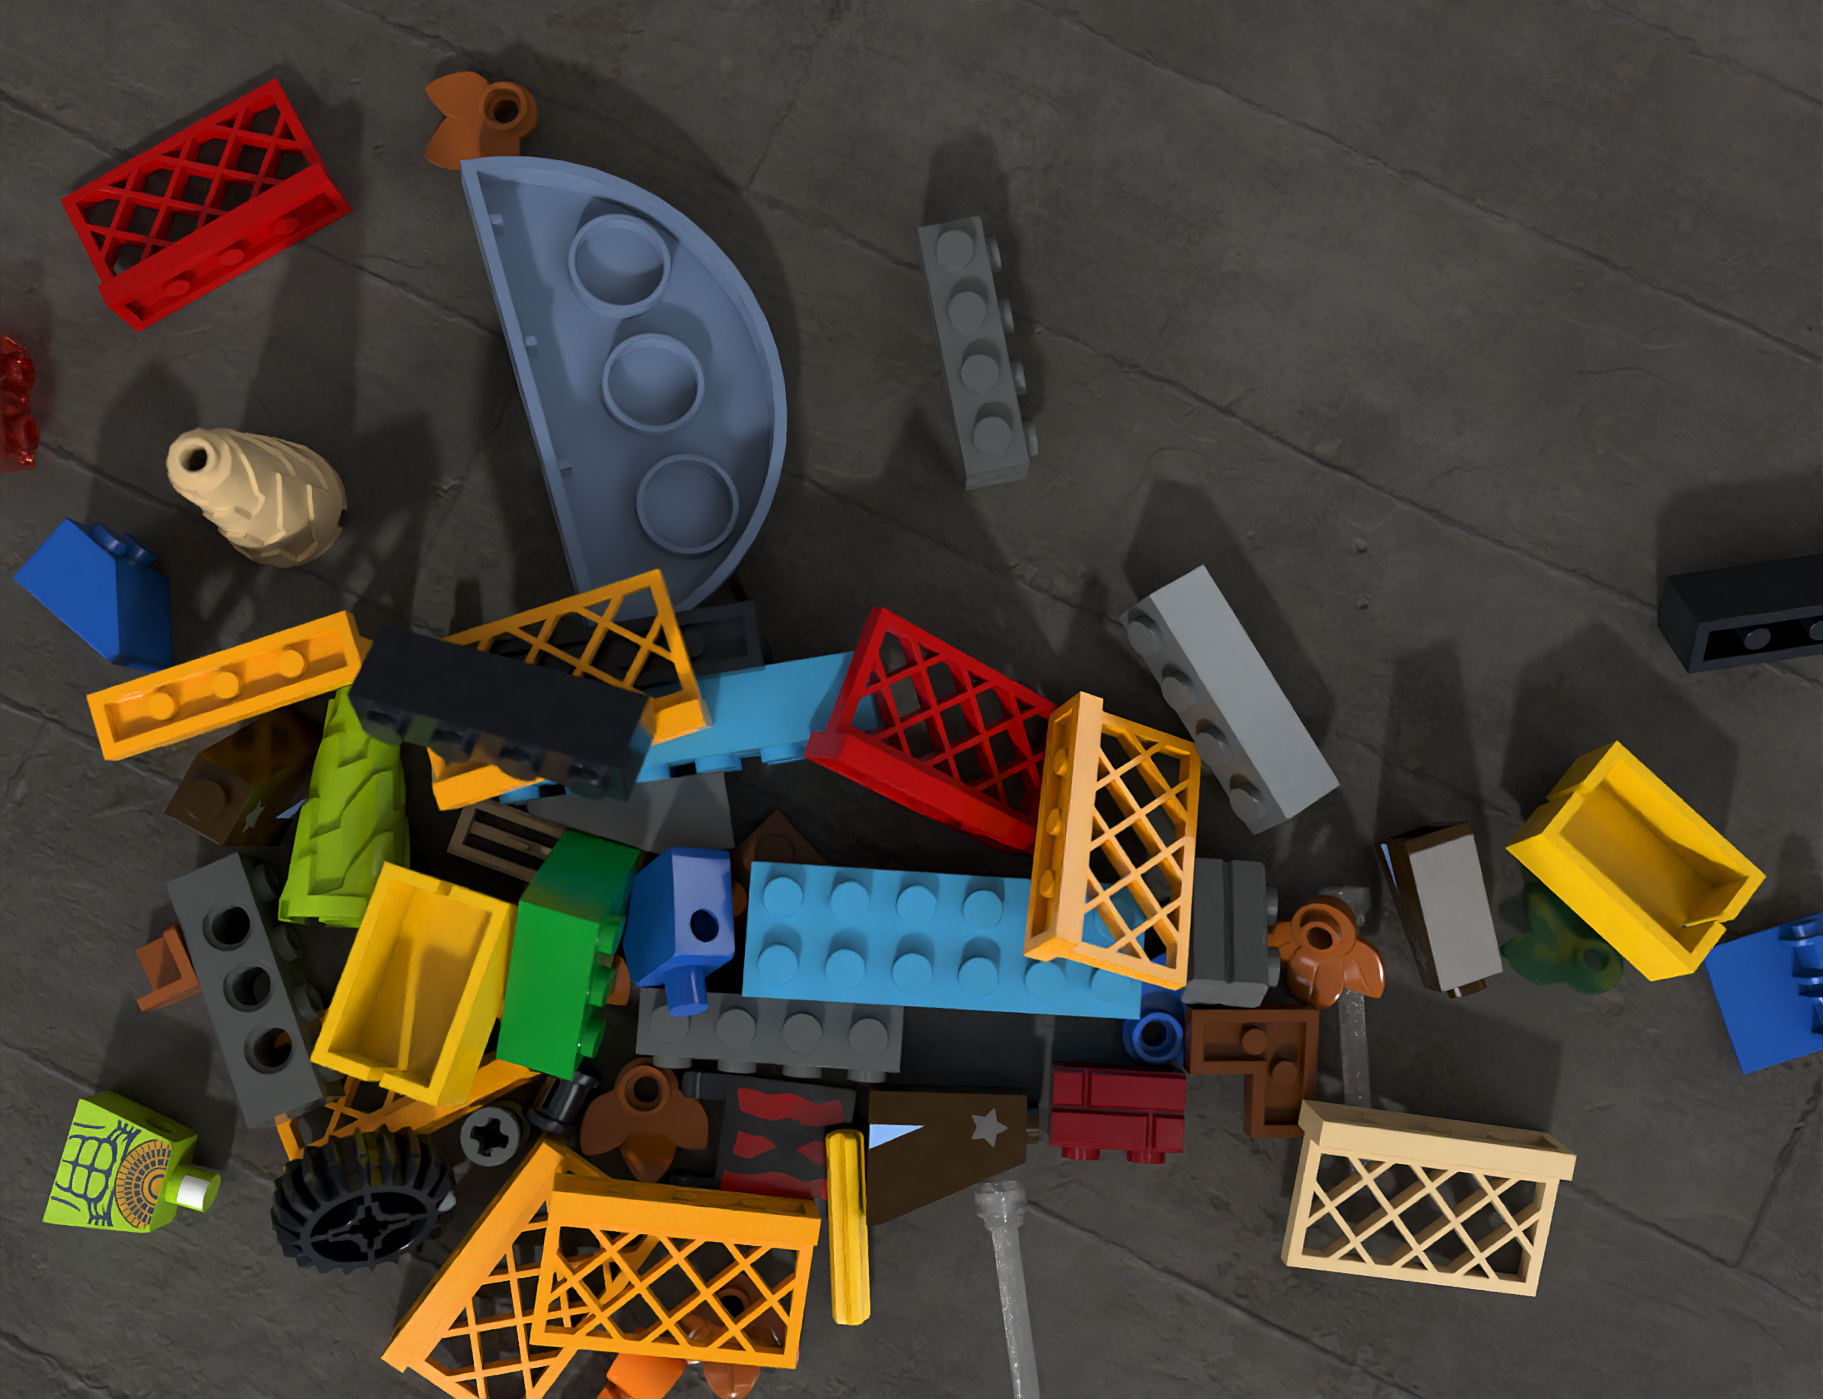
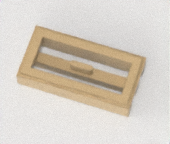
M489 798L463 807L446 852L531 883L539 870L466 844L469 833L546 860L553 848L475 820L478 809L558 839L568 827L533 817L528 812L509 805H500V802Z

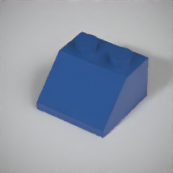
M66 517L13 578L109 663L156 673L173 666L169 579L151 564L157 555L143 542L127 532L120 536L110 527L99 521L93 527Z

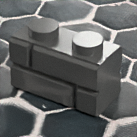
M1195 857L1187 982L1185 987L1180 988V1001H1183L1184 1004L1210 1006L1222 1004L1224 1007L1253 1009L1260 1006L1269 986H1277L1280 974V952L1278 947L1268 946L1267 926H1274L1276 923L1278 892L1276 887L1266 886L1265 865L1262 862L1241 860L1224 862L1223 859Z

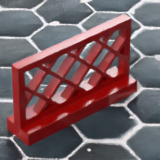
M276 78L60 199L102 282L97 287L107 307L138 333L353 211L344 192L334 181L286 91ZM276 104L281 114L273 136L250 132L255 115ZM291 132L296 141L289 140ZM215 138L227 141L218 167L196 162L202 145ZM244 145L267 149L258 175L235 170ZM284 153L305 157L310 165L284 181L275 179ZM160 169L174 171L164 197L142 193L149 175ZM191 175L213 179L204 206L181 201ZM230 183L253 188L249 201L231 211L220 210ZM107 199L120 201L110 228L91 224L86 214L87 210ZM137 205L159 210L149 237L127 232ZM176 214L199 218L194 232L175 243L166 241ZM99 239L105 240L103 246ZM122 244L144 249L139 263L118 275L116 274L114 265Z
M883 607L871 608L824 732H811L802 756L999 853L1034 858L1047 731L1042 745L1031 751L1023 721L1036 714L1049 720V715L1060 706ZM888 631L899 637L907 664L885 674L879 649L885 633ZM920 650L928 653V655L922 657ZM942 661L949 665L956 691L936 700L926 668ZM911 675L921 708L899 718L889 685ZM970 677L973 678V679H975V680H977V681L974 682V683H971ZM991 688L997 693L1004 717L984 726L975 695ZM874 693L884 726L865 733L851 726L860 699ZM960 703L969 734L949 743L940 712ZM925 720L934 751L916 759L911 756L903 730ZM1008 729L1016 759L997 768L988 738ZM888 737L890 745L881 740ZM973 746L982 776L965 784L960 780L953 756ZM938 764L940 771L933 768L932 766ZM1020 771L1026 791L1019 810H1016L1008 805L1001 781ZM987 789L988 795L982 793L981 791Z

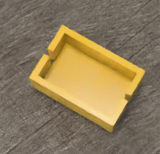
M1617 740L1578 757L1546 796V799L1550 802L1538 806L1505 847L1650 981L1694 973L1726 931L1721 922L1735 919L1766 878L1763 872Z
M384 862L310 1061L364 1081H380L379 1086L433 1106L465 1105L506 992L519 905L470 890L467 887L414 869Z

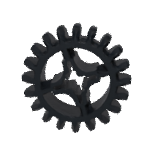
M381 1124L372 1132H361L356 1127L352 1135L342 1138L329 1134L327 1144L321 1147L311 1145L304 1147L303 1159H293L286 1162L285 1174L274 1180L273 1208L270 1209L272 1230L277 1233V1240L282 1246L284 1256L295 1258L298 1267L308 1268L316 1265L319 1274H326L335 1268H341L345 1275H349L355 1268L369 1267L373 1271L377 1264L387 1261L398 1264L400 1256L407 1252H421L423 1241L435 1240L440 1237L441 1226L453 1220L452 1207L457 1204L455 1197L457 1185L450 1159L445 1155L443 1146L434 1145L430 1134L415 1136L410 1126L390 1132L386 1124Z

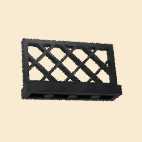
M754 600L675 612L696 681L766 670L765 665L774 664L772 648L759 628ZM657 615L613 623L646 639ZM598 625L555 631L547 643L580 660ZM608 629L590 665L623 682L641 645ZM662 629L655 644L671 652L664 629ZM519 637L494 641L489 653L524 662L533 644ZM544 650L536 663L538 666L571 675L576 668ZM651 651L633 687L643 690L680 684L674 662ZM587 672L583 677L586 679L608 684L605 681Z

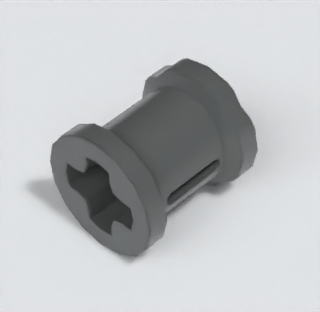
M501 1098L490 1105L476 1110L467 1117L461 1128L460 1135L462 1149L467 1157L480 1166L493 1167L503 1164L516 1151L524 1148L532 1135L533 1124L521 1112L524 1106L513 1099ZM495 1119L501 1121L500 1132L509 1136L499 1145L493 1143L494 1132L485 1128L487 1124Z

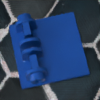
M1819 911L1714 945L1702 962L1741 1074L1745 1075L1823 1049V912Z

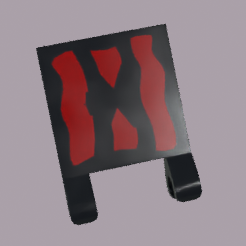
M697 1066L686 1068L681 1085V1091L685 1097L725 1100L715 1175H710L693 1170L674 1169L669 1175L667 1185L814 1200L820 1217L828 1218L825 1138L827 1134L834 1130L852 1128L856 1088L730 1073Z

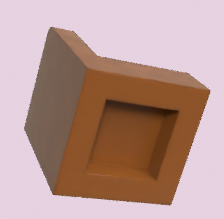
M179 923L163 929V937L135 950L153 989V992L137 999L141 1012L172 1006L202 991Z

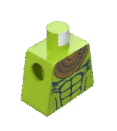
M107 1090L79 1099L43 1221L51 1224L117 1231L152 1232L172 1222L179 1205L207 1212L217 1196L221 1177L218 1173L190 1166L198 1142V1134L193 1129L121 1094Z

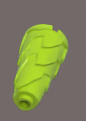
M352 684L338 689L335 698L329 699L323 738L314 762L307 801L300 811L288 879L279 899L278 920L309 926L310 917H319V922L325 923V927L359 929L384 862L410 868V836L408 817L405 816L406 788L400 758V745L380 742L369 736L362 729L347 697Z

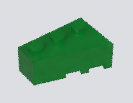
M568 828L565 829L519 900L496 1052L497 1059L571 1081L584 1056L590 1058L596 1056L606 1027V1020L598 1017L600 1009L605 1006L613 986L615 969L611 968L623 933L625 912L641 850Z

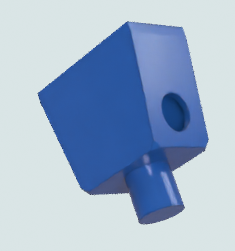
M669 847L634 877L625 912V925L621 936L630 980L637 987H665L668 1013L671 1016H691L706 1011L709 1006L705 977L730 961L733 957L735 941L729 851Z

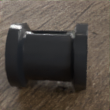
M583 1062L580 1063L571 1081L547 1074L534 1101L526 1102L521 1112L527 1120L536 1126L558 1136L572 1138L577 1130L574 1120L590 1089L599 1088L603 1076Z

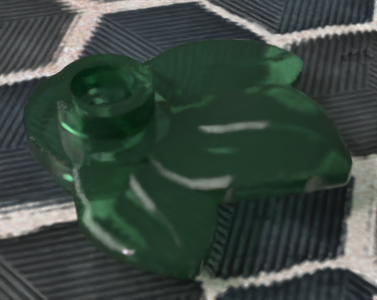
M1529 882L1523 887V902L1531 932L1512 938L1500 947L1499 951L1505 961L1518 974L1538 986L1565 983L1574 991L1585 995H1599L1615 987L1623 974L1624 964L1622 955L1543 882ZM1585 951H1591L1597 956L1601 965L1599 972L1592 971L1586 966L1583 959Z

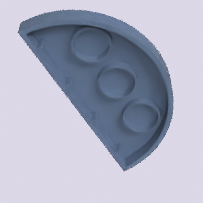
M492 156L460 160L462 186L575 594L578 595L660 569L675 612L701 608L730 578L755 540L771 507L780 479L786 448L787 403L784 376L770 327L752 290L733 262L687 216L658 196L627 180L595 168L563 160L531 156ZM651 588L625 596L612 622L658 615ZM610 602L588 608L587 610L602 617ZM582 615L585 627L598 625V623Z

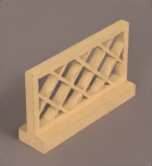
M1302 1100L1298 1125L1305 1134L1280 1257L1286 1266L1536 1296L1560 1179L1572 1181L1577 1157L1575 1153L1547 1132ZM1321 1153L1347 1157L1356 1172L1325 1194L1316 1181ZM1358 1158L1371 1161L1363 1166ZM1395 1163L1409 1165L1419 1180L1388 1202L1373 1179ZM1421 1167H1428L1434 1169L1425 1174ZM1457 1172L1471 1173L1480 1188L1450 1209L1436 1187ZM1483 1175L1496 1177L1488 1182ZM1519 1180L1537 1182L1533 1202L1512 1217L1498 1196ZM1367 1185L1381 1207L1350 1229L1335 1207ZM1315 1192L1319 1199L1312 1203L1313 1193ZM1429 1193L1443 1215L1415 1236H1412L1398 1215ZM1491 1202L1505 1223L1474 1244L1460 1223ZM1329 1212L1344 1234L1323 1250L1303 1248L1307 1227ZM1389 1221H1392L1406 1242L1385 1258L1369 1256L1361 1242ZM1527 1228L1526 1236H1525L1522 1231ZM1454 1229L1468 1250L1446 1266L1432 1264L1423 1250ZM1515 1237L1523 1248L1518 1274L1494 1272L1485 1258ZM1352 1248H1355L1359 1255L1349 1254L1347 1252L1350 1251ZM1417 1256L1420 1262H1412L1409 1260ZM1478 1264L1482 1270L1471 1268Z

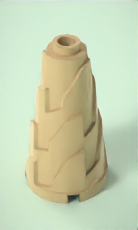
M197 428L185 432L170 446L166 463L169 470L167 475L171 484L177 492L201 507L203 510L202 515L218 526L217 530L229 540L233 547L252 561L277 568L304 565L326 552L344 528L338 525L342 509L347 511L345 487L341 478L326 459L307 446L276 437L246 432L241 433L232 429L222 428L213 430Z

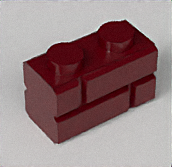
M1051 1060L1047 1139L1050 1146L1062 1147L1061 1156L1073 1160H1099L1101 1149L1126 1150V1160L1142 1164L1165 1163L1166 1153H1182L1186 1073L1179 1067Z

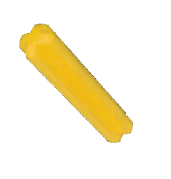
M845 1128L834 1130L827 1134L825 1138L832 1317L836 1323L859 1325L868 1319L871 1314L864 1136L859 1130Z

